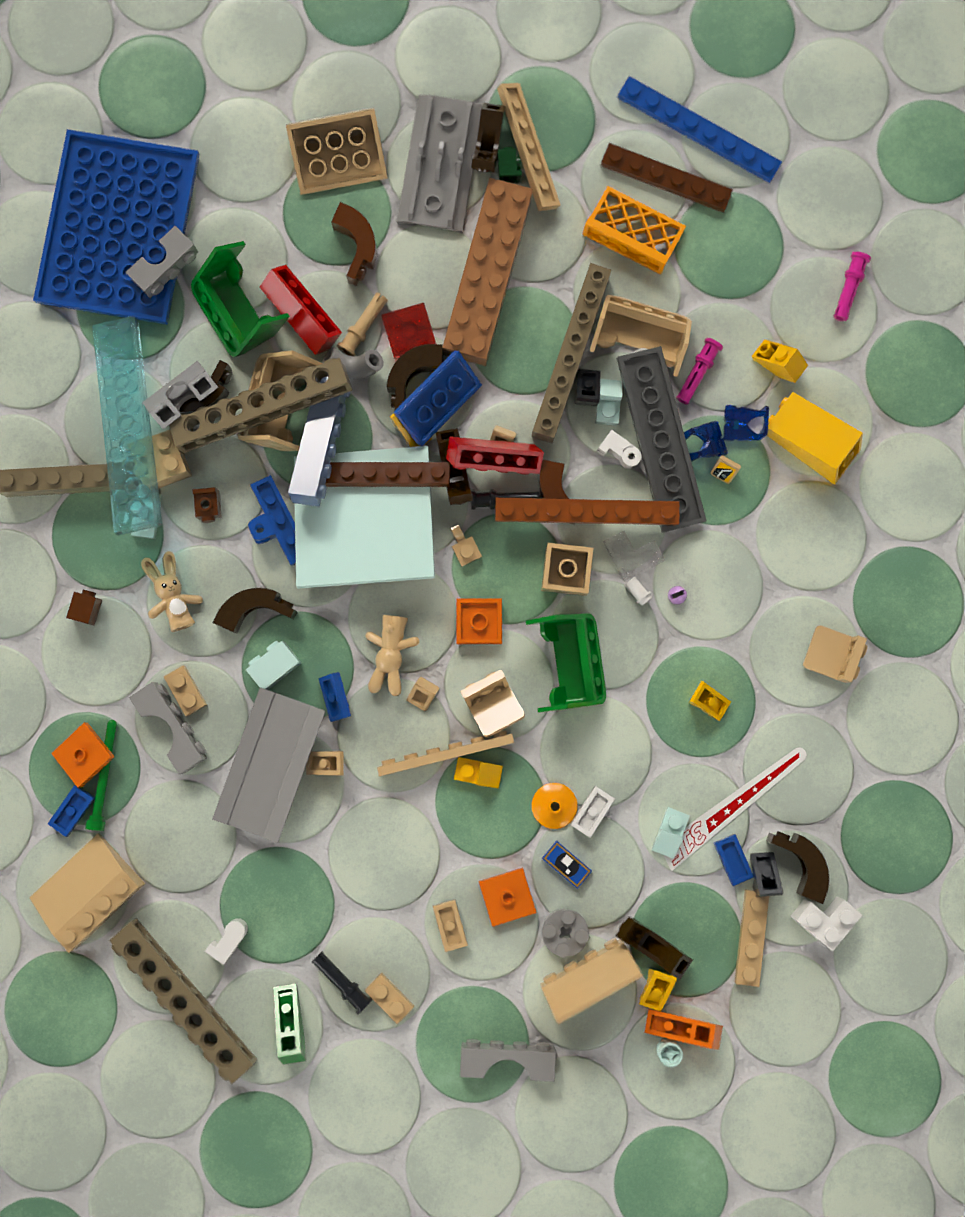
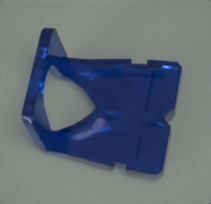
M726 405L724 408V422L726 424L723 426V440H762L768 434L769 406H764L761 410H753ZM756 417H764L763 428L759 434L752 431L748 423Z
M718 421L705 423L684 431L686 440L690 436L695 435L703 441V446L699 451L689 453L691 462L702 457H720L728 454L724 439L721 438L722 432Z

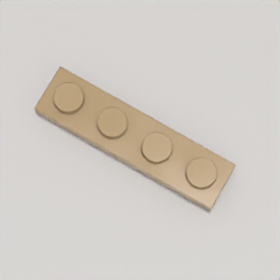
M745 889L734 982L736 984L759 987L769 896L759 897L754 890Z

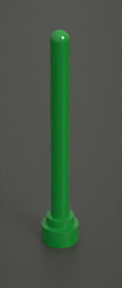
M113 719L107 723L104 744L111 753L113 751L117 722ZM111 761L99 771L93 814L87 819L85 829L104 831L106 821H103L102 811Z

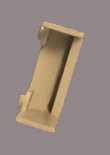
M608 295L603 304L590 351H595L596 344L602 348H609L614 346L615 342L635 348L651 349L661 346L666 366H674L673 376L677 377L689 345L692 321L680 314L619 296Z
M293 350L262 354L256 361L249 391L259 388L264 383H273L281 380L285 375L300 373L306 367H316L323 363ZM281 393L277 399H282L285 393ZM264 401L258 402L256 408L262 406ZM288 415L237 433L239 440L279 451H299L300 446L292 443L291 431L285 428Z

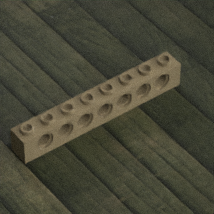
M593 263L589 265L531 437L553 444L612 271L611 269Z
M331 358L316 367H306L300 373L285 375L276 382L264 383L252 391H242L236 397L221 399L217 404L209 407H200L196 412L188 415L182 414L169 424L175 447L184 454L350 392L353 389L341 359ZM328 377L325 383H320L322 378ZM302 385H307L305 390L299 391ZM281 393H285L282 399H277ZM264 401L262 406L256 408L258 402ZM242 409V412L235 416L236 411ZM221 416L220 421L214 424L215 419ZM200 424L199 428L193 431L194 427Z
M137 918L129 922L109 940L113 951L118 956H123L127 961L129 970L141 977L143 986L148 991H153L158 997L157 1002L159 1005L171 1012L173 1015L172 1019L176 1025L183 1027L188 1032L189 1040L194 1045L198 1044L204 1051L205 1059L218 1067V1073L225 1081L229 1080L233 1084L254 1065L257 1058ZM133 943H137L140 946V954L133 952ZM147 961L155 963L156 971L153 972L147 968ZM162 979H168L171 982V989L163 987ZM177 997L185 998L187 1006L181 1007L177 1003ZM192 1015H199L202 1018V1024H195L192 1020ZM212 1032L216 1034L217 1042L209 1041L207 1033ZM225 1050L230 1051L233 1059L226 1060L222 1052Z

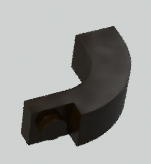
M483 102L477 142L471 163V168L483 173L495 172L504 119V105Z
M443 344L417 346L405 352L395 362L387 380L388 393H395L391 394V408L396 410L406 400V389L413 377L423 372H433L443 363Z
M219 360L211 375V379L218 388L201 401L198 398H191L184 402L179 409L181 415H188L196 412L200 407H209L217 404L219 400L227 398L229 392L223 386L228 384L232 377V369L228 363Z
M458 428L436 432L441 462H449L446 459L449 438L460 437ZM451 464L450 487H446L450 505H462L473 501L466 469H456Z
M250 588L231 596L221 606L213 623L237 634L246 616L254 610L261 608L271 609L293 620L298 611L292 609L294 604L281 599L280 603L277 602L281 595L277 591L267 588Z
M777 831L776 835L769 833L766 839L767 842L791 851L801 863L802 877L796 893L824 904L829 888V870L821 851L814 843L800 834L793 833L791 841H789L790 836L779 831Z
M628 916L626 921L620 925L619 931L616 934V937L639 950L679 979L682 978L693 961L692 958L635 918Z

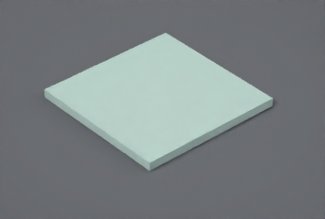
M418 446L336 453L335 457L331 458V462H430L429 447ZM297 456L294 457V468H295ZM326 487V496L324 499H321L320 507L295 504L296 587L300 589L435 578L431 487Z

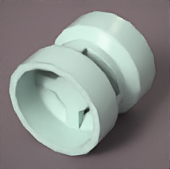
M664 1038L658 1042L656 1052L660 1061L665 1066L675 1067L681 1063L683 1053L675 1040Z

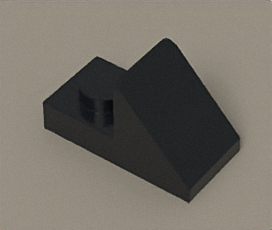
M578 369L575 404L597 406L599 404L601 371Z
M774 852L752 853L750 855V862L754 875L753 890L759 897L783 895Z

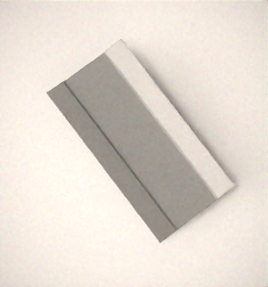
M418 95L397 223L424 225L463 233L473 173L471 163L477 142L482 104L433 95Z
M259 688L212 820L234 826L278 843L326 711Z

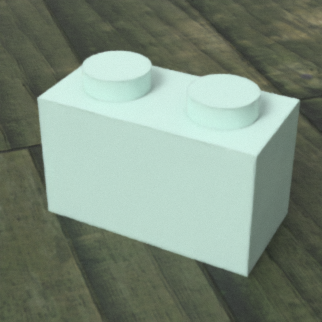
M278 641L273 642L266 648L268 651L262 657L258 655L248 663L250 666L246 671L260 688L269 690L301 664V661L284 641L279 643Z

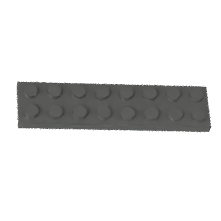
M662 347L618 356L616 359L653 501H679V525H660L661 533L706 522Z

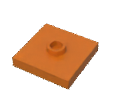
M456 598V644H502V598Z
M86 722L51 753L77 788H82L115 757L89 723Z
M523 867L479 881L492 927L537 913Z

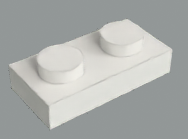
M594 786L570 825L591 838L615 798Z

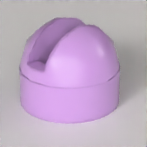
M674 586L669 590L668 599L671 603L681 604L686 600L687 592L683 587ZM680 591L683 592V595L678 596L675 599L672 596L673 594L678 593Z

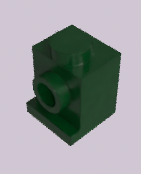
M504 147L498 150L499 180L512 184L521 183V158L516 157V149L514 147Z

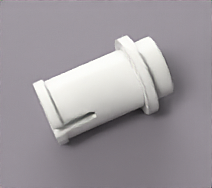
M636 576L624 585L637 599L636 603H640L641 606L652 598L651 592H647Z

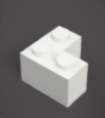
M836 896L824 912L812 902L804 899L790 917L825 947L834 951L862 917V914L847 901Z

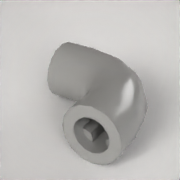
M334 347L327 351L322 361L324 363L331 358H340L345 365L348 377L351 379L367 378L381 370L384 365L382 356L375 350H368L361 356H349Z

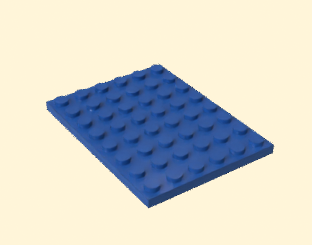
M67 129L33 301L38 304L168 325L176 278L169 280L159 294L149 298L131 280L126 271L141 257L153 265L162 263L167 253L159 240L174 226L185 235L200 156L198 150Z

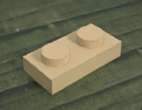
M185 665L164 676L185 716H189L207 705Z
M456 900L433 905L445 952L468 946Z
M382 972L365 989V992L396 1024L414 1008V1005Z

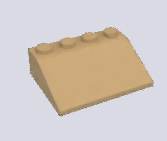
M374 108L286 124L301 195L388 179Z
M98 833L30 897V900L52 935L70 953L77 949L146 883Z
M616 938L611 939L604 944L605 948L598 952L592 950L583 956L584 959L578 963L576 961L570 962L563 967L564 971L557 975L553 972L543 978L544 982L541 983V988L558 1024L643 977L623 941Z

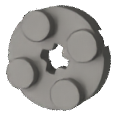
M558 909L550 913L544 921L542 928L543 941L552 953L560 957L573 956L585 947L589 938L588 926L578 912L569 909ZM561 927L572 930L569 933V938H561L559 936L561 934Z

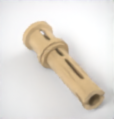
M375 293V296L356 324L348 328V334L342 342L337 344L339 350L346 355H355L354 351L360 342H364L366 339L365 333L388 302L383 295L380 297V293Z

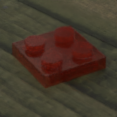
M424 302L381 315L394 359L400 358L405 352L417 346L436 344Z

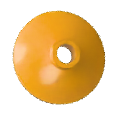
M548 783L540 787L534 794L532 812L535 819L544 827L550 829L563 828L574 819L577 812V800L574 793L567 786L560 783ZM553 802L559 803V809L556 811L551 809Z

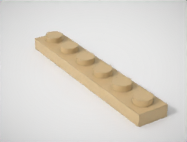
M520 83L500 84L497 90L502 105L505 106V114L530 188L533 189L532 194L538 211L557 209L561 204Z
M505 730L494 734V738L485 740L484 736L471 739V744L462 745L461 741L449 744V749L440 751V748L437 747L426 750L427 755L418 757L417 753L405 755L403 761L395 762V758L381 761L382 766L377 767L378 774L383 776L514 743L512 733L507 734Z

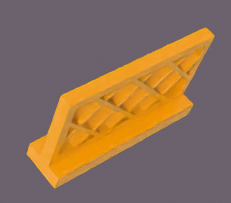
M607 186L593 213L585 223L582 235L661 275L686 226ZM610 195L616 198L619 204L608 206L607 196ZM631 206L636 208L638 214L628 217L625 208ZM621 209L624 218L613 220L611 211ZM606 213L609 222L602 223L595 218L599 214ZM645 218H655L658 225L648 227ZM640 219L643 228L633 230L630 222ZM626 223L629 232L621 233L617 231L615 225ZM673 227L678 230V233L668 237L665 228ZM660 229L663 238L653 241L650 232ZM645 233L648 242L641 243L637 241L635 235ZM665 243L668 250L666 255L658 252L655 245Z

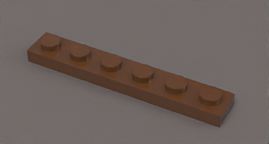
M612 143L608 144L600 165L724 213L733 189Z
M330 462L331 475L330 478H326L325 482L326 487H450L451 464L450 462Z

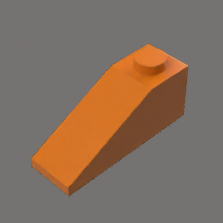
M648 1009L644 1033L719 1050L723 1026Z

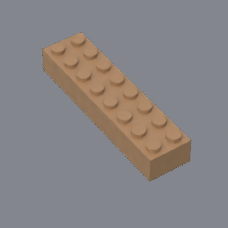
M489 178L443 343V355L450 356L454 351H459L465 361L486 366L532 201L533 189Z

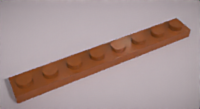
M496 498L495 522L679 525V501Z

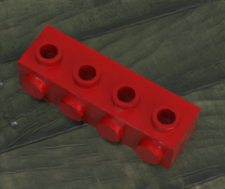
M287 265L279 266L269 271L260 285V289L281 315L289 314L288 323L315 355L328 351L342 334L341 330Z
M450 437L446 459L454 468L461 470L471 468L478 471L495 470L501 473L517 472L529 475V473L540 474L544 452L535 444Z

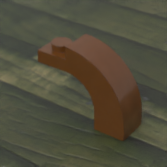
M340 202L331 223L333 230L349 236L357 245L356 255L346 275L348 283L357 286L359 280L362 281L364 279L367 268L374 270L377 259L375 237L367 219L355 208Z
M542 460L539 474V490L542 499H569L562 488V475L565 464Z

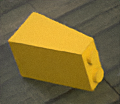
M792 392L788 398L785 397L779 405L780 410L777 414L771 415L766 422L767 436L835 485L860 452L863 433Z

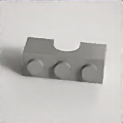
M176 226L159 240L167 253L162 263L153 265L141 257L126 271L131 280L149 298L159 294L169 280H173L179 275L181 268L194 261L198 253L195 245Z
M196 361L142 403L162 429H164L181 416L179 409L184 402L191 398H198L201 401L217 389L218 386L200 363Z

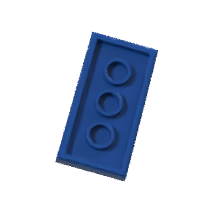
M454 351L393 413L417 445L422 447L482 384L461 353Z

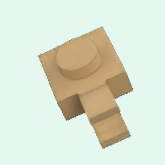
M459 525L451 528V532L457 544L452 546V549L461 567L482 557L472 536L466 539Z

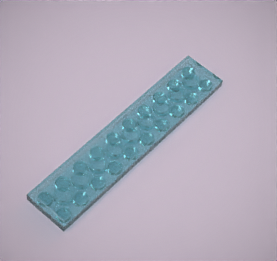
M135 315L92 325L114 533L117 535L162 526L150 416L142 403L147 399L139 322Z

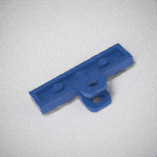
M270 475L250 484L264 514L252 519L248 523L249 531L256 544H263L277 538L290 566L296 564L295 522ZM259 528L264 529L261 533L256 532Z

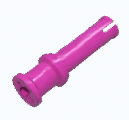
M851 253L850 257L852 260L849 269L845 271V284L833 318L839 321L848 320L859 283L865 278L864 271L867 263L871 260V257L866 253Z
M706 338L704 340L705 345L700 354L696 355V363L678 396H676V400L685 405L689 404L707 369L713 367V361L717 353L723 349V346L714 339Z

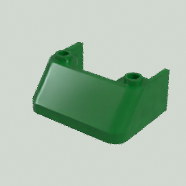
M244 241L215 247L191 282V290L227 352L233 357L244 355L274 337L290 317L286 313L274 317L264 315L259 318L238 284L242 279L243 268L237 257L246 245Z
M590 613L562 614L525 620L526 625L540 624L541 636L545 641L553 642L559 687H554L549 695L551 706L537 708L538 713L603 704L606 700V687L597 623L594 616Z

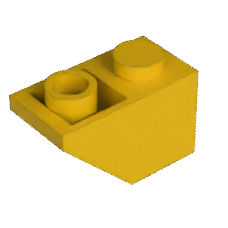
M765 339L752 355L753 360L778 378L794 383L797 382L808 367L807 362L798 349Z

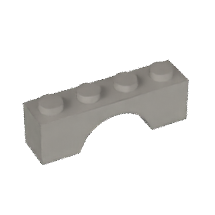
M151 682L130 696L129 699L141 717L158 716L169 724L173 733V744L167 757L179 775L185 774L207 759L204 754L206 749L200 741L196 742L192 736L194 731L189 723H184L180 718L181 711L175 703L171 704L167 698L169 693L164 685Z
M468 1039L466 1042H462L460 1077L484 1078L487 1070L496 1062L512 1060L518 1062L527 1070L532 1081L554 1082L555 1048L550 1047L549 1043H537L536 1046H528L526 1042L517 1041L513 1042V1045H507L503 1041L492 1040L490 1044L480 1043V1040Z

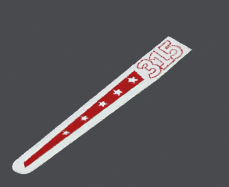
M800 747L794 749L688 825L684 830L683 841L674 859L664 855L670 870L673 871L806 759V751Z

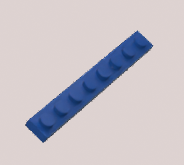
M628 76L618 93V99L768 183H771L782 163L781 160L631 76Z

